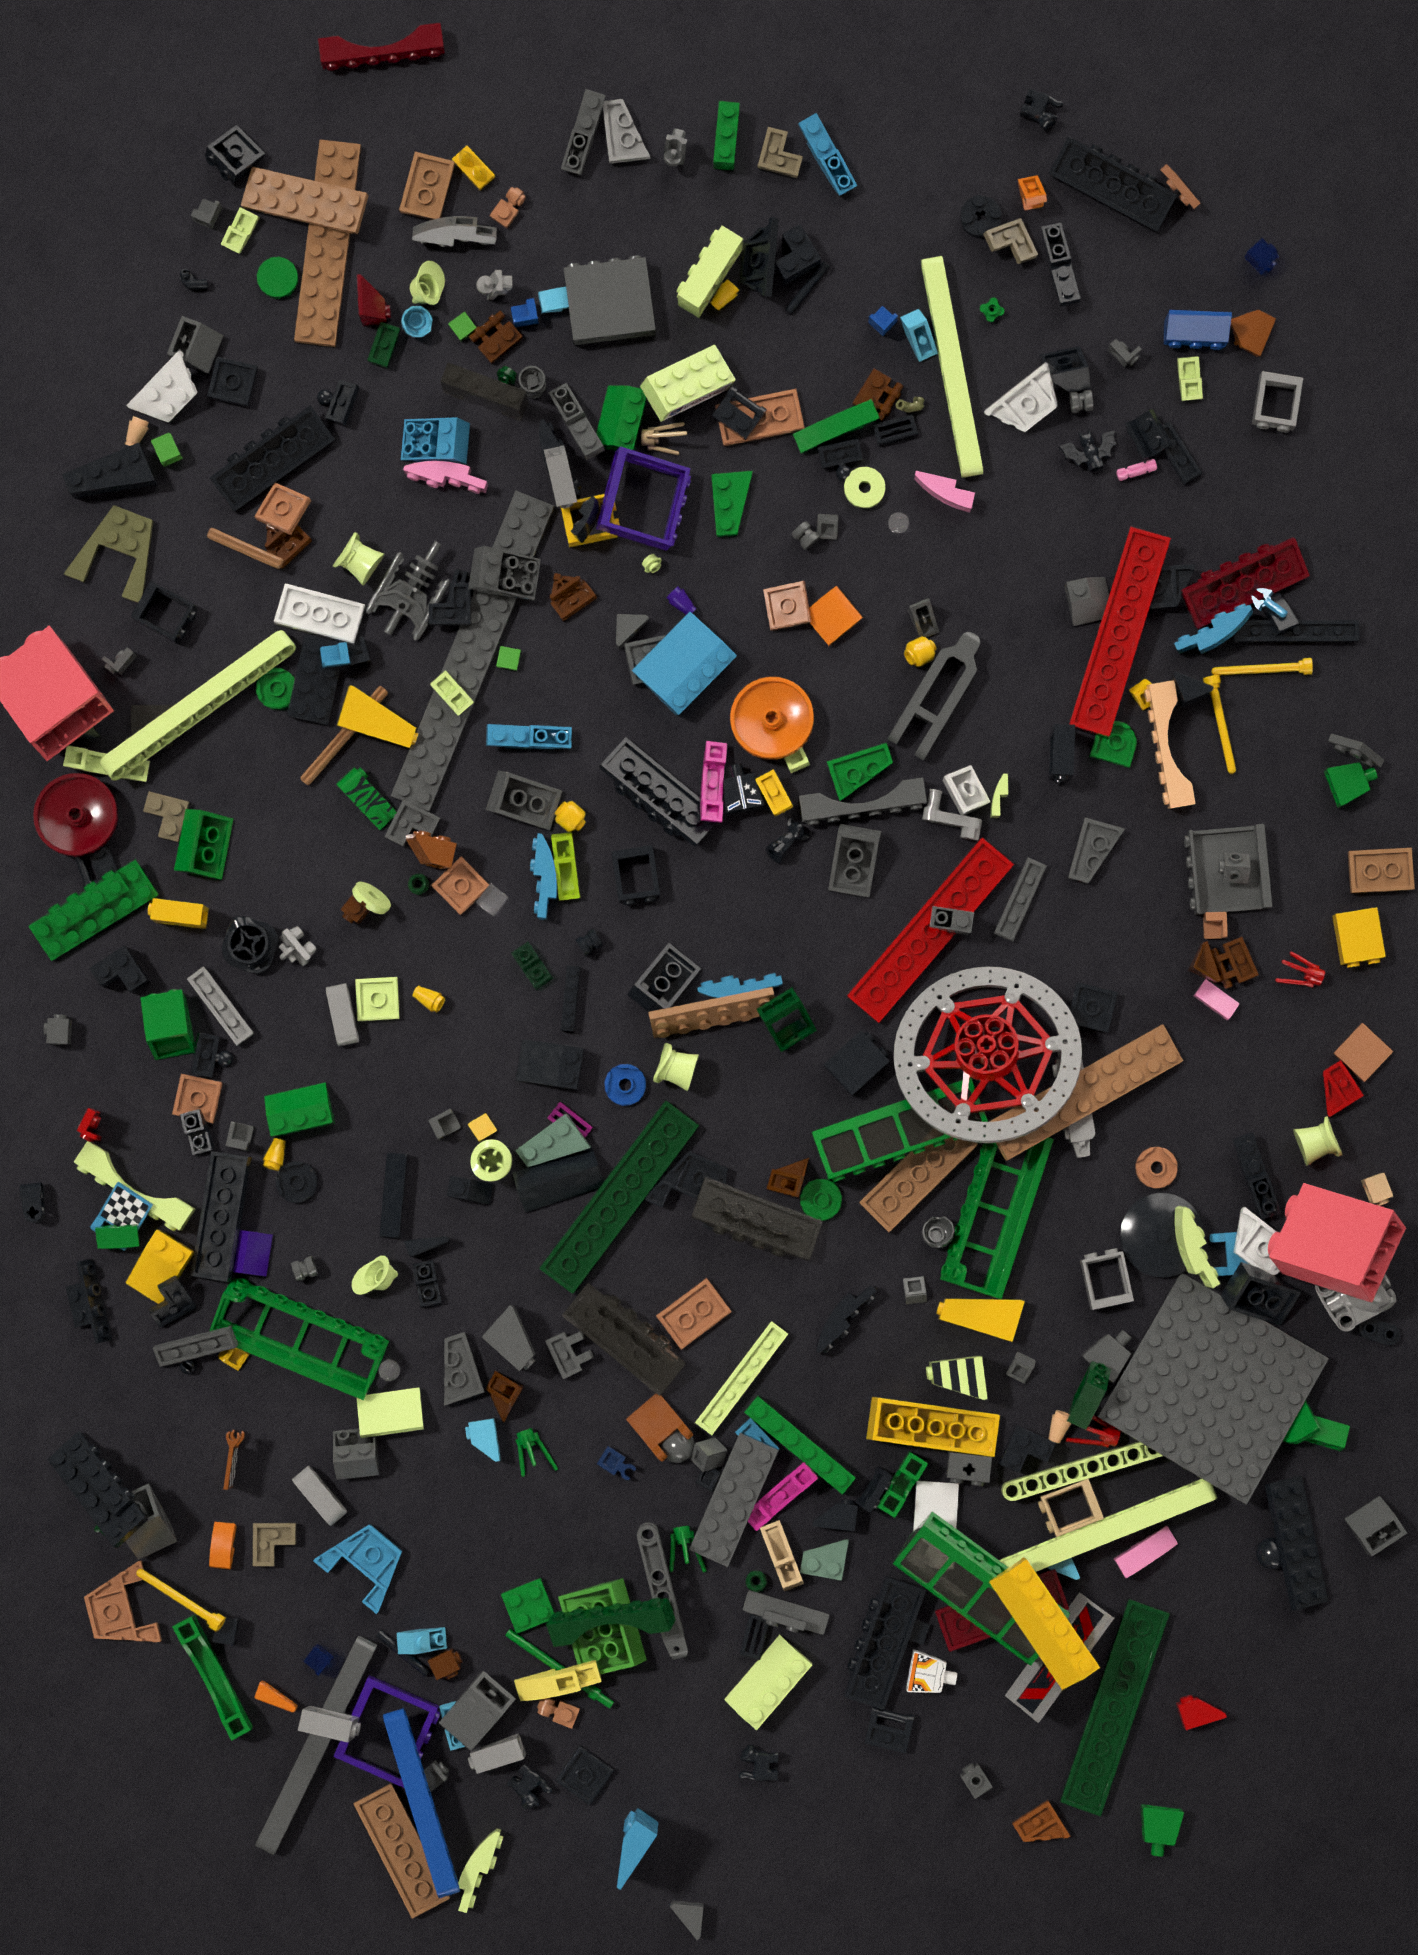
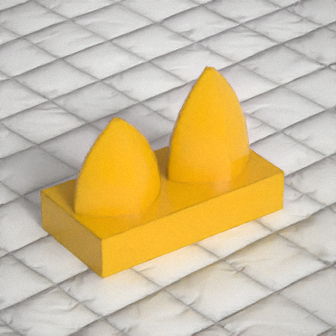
M468 146L464 147L452 158V161H455V165L479 190H482L495 178L492 171Z
M774 769L755 779L774 816L793 807Z

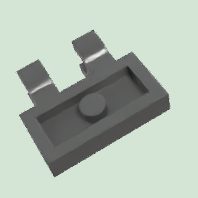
M582 1331L569 1337L563 1332L545 1341L563 1379L582 1371L581 1363L594 1358L591 1350L576 1356L572 1344L585 1339Z

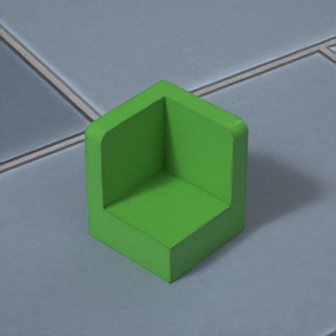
M171 433L151 440L163 467L183 459Z

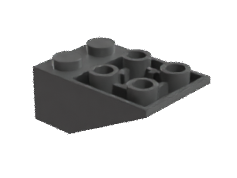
M487 546L474 548L468 589L487 594L535 600L541 559Z
M483 1671L473 1680L439 1724L471 1751L505 1713L515 1698Z

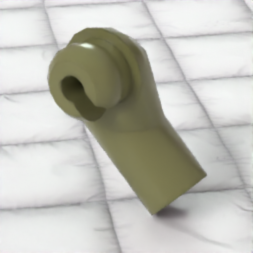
M914 397L913 403L898 400L896 408L906 413L921 411L924 408V398Z

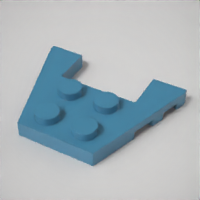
M369 1524L316 1557L313 1561L329 1573L343 1556L376 1584L362 1602L377 1614L402 1550Z

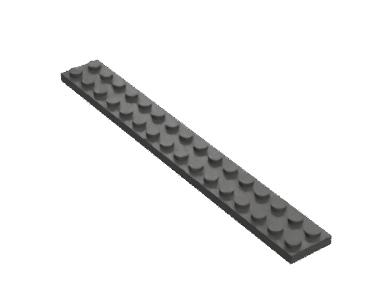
M515 491L492 548L534 557L554 510V505ZM474 591L471 598V625H460L441 673L446 670L474 703L517 598ZM435 690L433 691L417 730L418 737L416 743L410 747L391 797L400 801L405 800L425 811H431L474 703L458 716Z

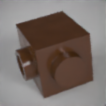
M353 894L340 909L344 912L342 917L351 924L354 921L360 924L370 910L365 907L366 903L363 901L361 903L358 902Z
M453 1648L430 1658L428 1663L436 1680L443 1677L450 1679L458 1675L457 1670L461 1668L462 1659L458 1651L454 1652Z

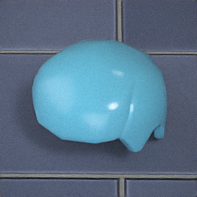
M411 306L404 311L401 324L406 334L414 338H421L431 331L433 319L427 309L422 306Z

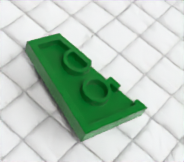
M753 471L711 474L717 537L738 534Z
M887 743L827 761L839 802L893 764Z

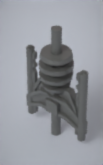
M434 541L425 559L418 555L415 557L419 561L418 564L411 563L409 565L415 569L413 574L408 571L405 574L410 578L409 582L399 579L391 584L395 577L394 573L399 570L398 566L404 561L402 558L403 553L397 552L366 608V613L368 614L372 613V611L375 613L379 605H389L396 609L384 632L392 635L404 614L410 617L416 626L412 632L414 635L413 640L419 641L429 623V604L427 605V595L420 588L422 585L429 588L430 584L425 581L427 577L434 580L435 576L430 572L432 569L438 571V566L434 565L432 561L442 544ZM449 579L441 580L439 590L435 591L436 595L431 598L429 603L441 602L451 583Z

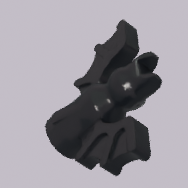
M1087 430V434L1084 435L1079 432L1080 444L1084 448L1083 452L1077 450L1073 443L1060 445L1059 450L1064 453V459L1074 461L1076 467L1081 463H1086L1089 472H1095L1104 468L1101 458H1110V450L1116 445L1114 441L1115 432L1103 433L1099 448L1094 445V439L1090 430Z

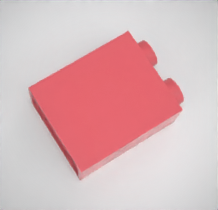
M50 626L43 631H36L26 638L24 645L11 655L0 657V702L30 744L46 761L50 760L114 711L66 644Z
M1303 1183L1298 1196L1292 1195L1286 1204L1285 1216L1287 1220L1281 1232H1275L1269 1240V1258L1284 1275L1372 1303L1406 1227L1394 1210Z

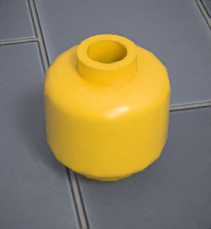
M921 636L907 643L904 655L910 665L921 667L934 660L936 646L932 640Z
M564 801L554 813L556 815V823L567 832H572L575 829L579 831L586 823L584 820L585 811L573 801L567 803Z

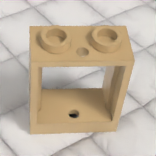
M1089 1479L1068 1484L1039 1496L1041 1499L1038 1502L1042 1514L1046 1513L1049 1520L1046 1522L1049 1533H1054L1056 1537L1104 1519ZM1081 1487L1092 1515L1058 1528L1048 1499Z

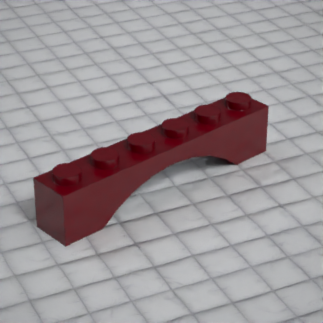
M441 23L420 25L406 38L380 47L357 45L339 36L318 38L321 64L323 69L337 70L342 66L355 68L359 64L365 63L377 65L381 61L393 63L404 58L416 60L420 56L427 55L429 57H438L445 53Z

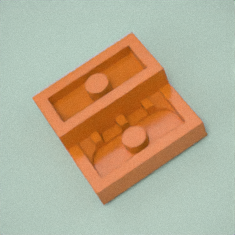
M837 586L809 608L812 621L810 624L828 646L863 618Z

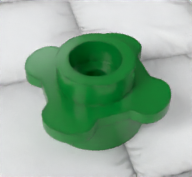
M991 298L988 303L980 306V311L983 312L988 322H993L998 316L1004 314V308L999 306L996 298Z

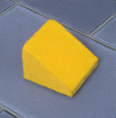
M1147 679L1142 680L1129 689L1142 710L1150 706V702H1146L1144 690H1147V685L1152 684Z
M486 1113L468 1123V1126L479 1142L497 1131Z
M233 1348L221 1351L218 1354V1358L239 1371L250 1353Z

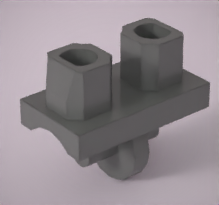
M675 128L672 135L667 134L663 159L667 165H684L687 139H685L686 131Z

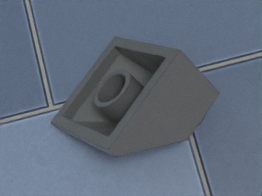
M1089 577L1066 582L1064 588L1073 627L1101 621L1109 598L1105 577Z

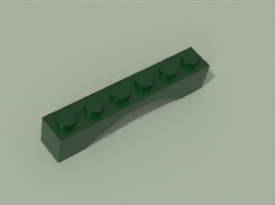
M653 1598L649 1601L641 1602L636 1600L628 1604L615 1603L607 1607L595 1606L585 1610L579 1608L571 1612L558 1611L552 1614L546 1627L553 1646L557 1647L572 1645L586 1631L605 1624L629 1625L649 1634L670 1631L676 1619L668 1598Z

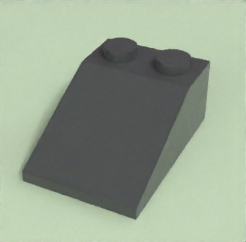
M498 770L486 810L550 830L562 790Z
M840 824L828 890L870 897L881 831Z

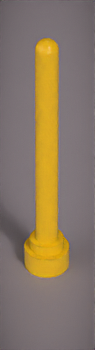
M1303 658L1298 663L1214 667L1211 672L1213 675L1299 671L1303 675H1312L1313 665L1312 658Z
M1219 674L1203 678V682L1214 686L1210 694L1228 772L1234 774L1236 767L1218 691L1219 683H1221Z
M137 1570L136 1574L138 1577L205 1619L210 1629L215 1632L220 1630L226 1617L219 1613L211 1614L145 1570Z

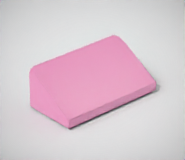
M1207 979L1204 980L1193 995L1225 1020H1229L1239 1006L1237 1001Z

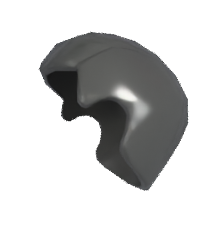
M945 1216L930 1218L923 1225L922 1229L924 1242L932 1248L946 1247L952 1241L955 1233L953 1223Z
M679 1430L671 1434L661 1444V1449L668 1456L667 1460L681 1463L690 1458L695 1446L694 1438L691 1437L687 1440Z

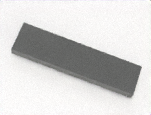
M1029 857L1027 858L994 934L1011 942L1014 941L1047 865Z
M232 1326L158 1344L153 1347V1351L159 1366L163 1367L233 1349L238 1346V1342Z

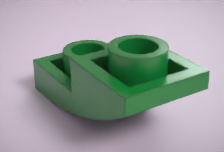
M137 1224L95 1227L98 1248H128L140 1245Z

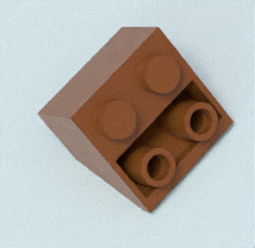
M414 831L413 834L406 835V840L420 864L438 869L451 868L457 844L450 842L451 838L445 836L431 837V833L425 831Z

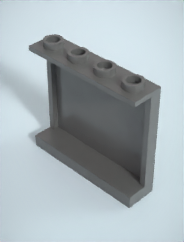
M636 255L629 257L628 260L613 258L604 263L591 261L588 262V265L581 266L578 263H573L564 268L574 345L655 335L646 257L641 258V256Z
M1264 824L1200 831L1189 830L1187 832V835L1184 836V846L1188 848L1189 856H1186V867L1190 869L1191 877H1188L1189 890L1192 889L1193 898H1190V909L1194 910V915H1201L1206 912L1270 909L1272 907ZM1224 853L1249 854L1251 868L1248 884L1222 881V874L1218 873L1219 861H1223Z

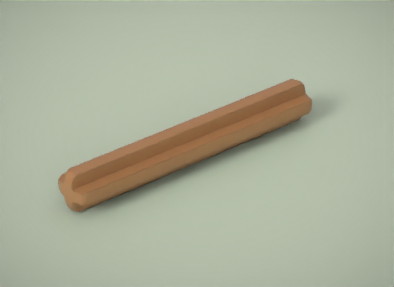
M210 528L207 534L209 539L274 568L280 569L283 564L282 558L214 528Z

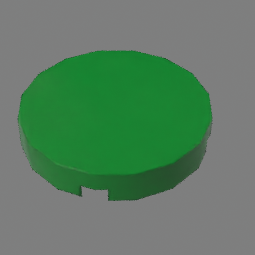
M271 257L259 267L257 282L262 292L268 297L279 299L289 296L296 289L298 273L293 263L288 259Z
M282 668L271 669L260 677L256 683L258 699L270 709L281 710L288 707L295 678L290 672Z
M816 1179L809 1182L803 1188L800 1195V1204L803 1212L808 1217L814 1220H827L839 1211L842 1204V1196L839 1188L833 1182L826 1179Z

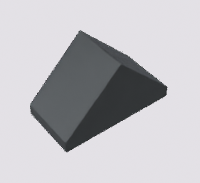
M929 598L909 606L908 613L919 637L924 636L927 638L939 633Z
M617 614L616 646L619 650L624 646L623 644L627 643L649 622L647 615Z
M673 1900L670 1903L671 1909L696 1940L701 1937L703 1903Z

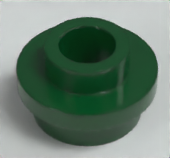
M503 366L502 369L497 371L498 380L502 384L513 385L516 382L517 374L511 368Z
M423 874L412 875L408 881L409 890L417 895L425 893L429 887V881ZM416 881H422L421 888L415 887Z
M752 1571L747 1575L746 1586L749 1590L760 1592L766 1587L767 1579L761 1571ZM758 1577L760 1579V1583L758 1585H754L752 1583L753 1578Z

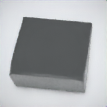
M818 514L817 534L820 536L819 539L837 540L838 515Z
M924 1276L903 1279L906 1304L927 1301Z
M1017 1352L1006 1375L1025 1384L1036 1361Z

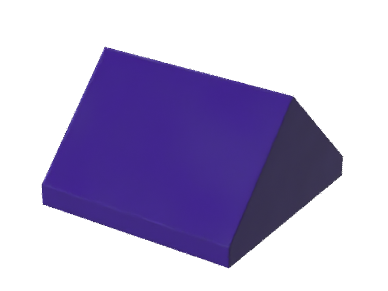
M240 1230L233 1272L267 1276L273 1235Z

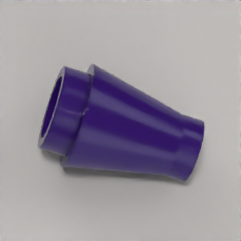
M679 586L666 597L669 600V604L685 615L689 612L693 613L697 609L684 589H680Z

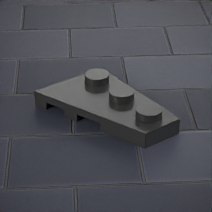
M1084 818L1068 879L1088 884L1125 829Z
M463 1332L445 1338L444 1406L485 1392L466 1333Z

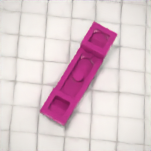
M706 741L700 800L702 821L722 823V795L727 743Z
M803 1462L756 1502L748 1520L750 1525L756 1531L759 1530L776 1513L818 1479L817 1475Z

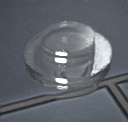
M894 513L889 518L888 526L894 533H903L909 526V519L903 513Z
M386 1360L381 1363L379 1374L384 1380L392 1381L399 1376L400 1367L396 1361Z

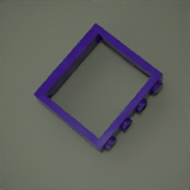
M620 446L614 454L596 529L667 551L671 545L674 546V542L677 539L675 529L676 526L680 525L682 515L679 513L687 499V495H684L691 482V476H689L691 468ZM625 461L678 477L663 539L609 523Z
M369 1676L352 1716L359 1717L360 1720L373 1688L429 1711L416 1742L421 1760L424 1753L420 1751L423 1743L428 1744L432 1732L429 1731L431 1724L436 1725L441 1714L437 1711L439 1706L373 1676ZM350 1741L339 1742L333 1757L404 1788L401 1777L346 1754L345 1752Z

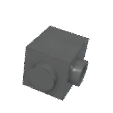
M54 1014V1018H48V1022L44 1023V1035H47V1044L71 1045L72 1020L66 1019L67 1015Z
M970 1763L962 1768L963 1772L960 1776L975 1799L993 1788L978 1763L975 1765Z

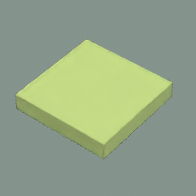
M398 977L355 979L357 1021L400 1019Z

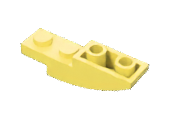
M593 1660L557 1671L552 1669L516 1679L514 1682L520 1701H530L577 1692L582 1687L602 1682L597 1662Z

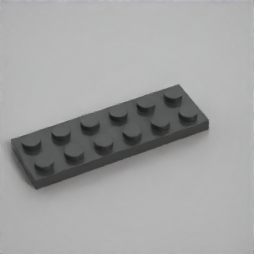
M741 1432L739 1433L689 1550L726 1567L729 1566L779 1449Z

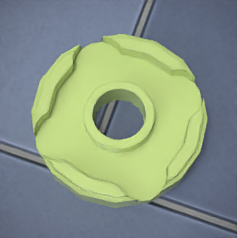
M859 467L851 471L844 484V493L847 500L858 508H872L882 500L885 492V481L882 475L869 467ZM861 483H868L871 489L867 493H862L859 490V485Z
M357 882L352 889L356 900L360 903L362 901L366 903L365 907L374 913L385 914L391 907L389 899L380 890L368 883Z

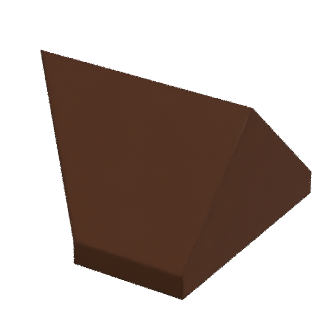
M1208 941L1200 945L1188 971L1215 984L1220 982L1221 979Z
M809 1158L776 1170L772 1169L767 1189L798 1198Z
M495 1371L485 1390L489 1392L504 1423L524 1386Z

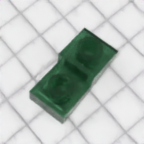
M529 942L511 952L535 990L553 979Z

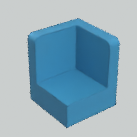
M347 642L320 648L323 668L343 666L350 663Z

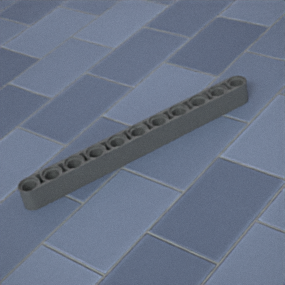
M361 1636L357 1637L323 1709L345 1713L377 1648V1644ZM309 1734L255 1844L256 1847L275 1855L327 1750L331 1738Z

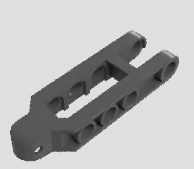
M966 632L960 637L955 646L940 650L892 730L888 740L897 745L913 717H917L931 726L915 753V756L925 759L976 674L977 668L974 655L980 645V639L976 634ZM955 657L965 663L966 669L940 713L936 716L922 708L920 704L929 692L947 659Z
M645 1522L638 1529L637 1540L652 1599L658 1598L660 1592H666L669 1595V1602L676 1619L670 1631L661 1632L663 1642L672 1660L684 1658L688 1654V1647L659 1530L654 1523ZM645 1529H649L653 1532L654 1536L647 1539L643 1537L642 1532ZM655 1571H661L664 1574V1578L656 1580L652 1574ZM678 1646L679 1650H674V1647Z

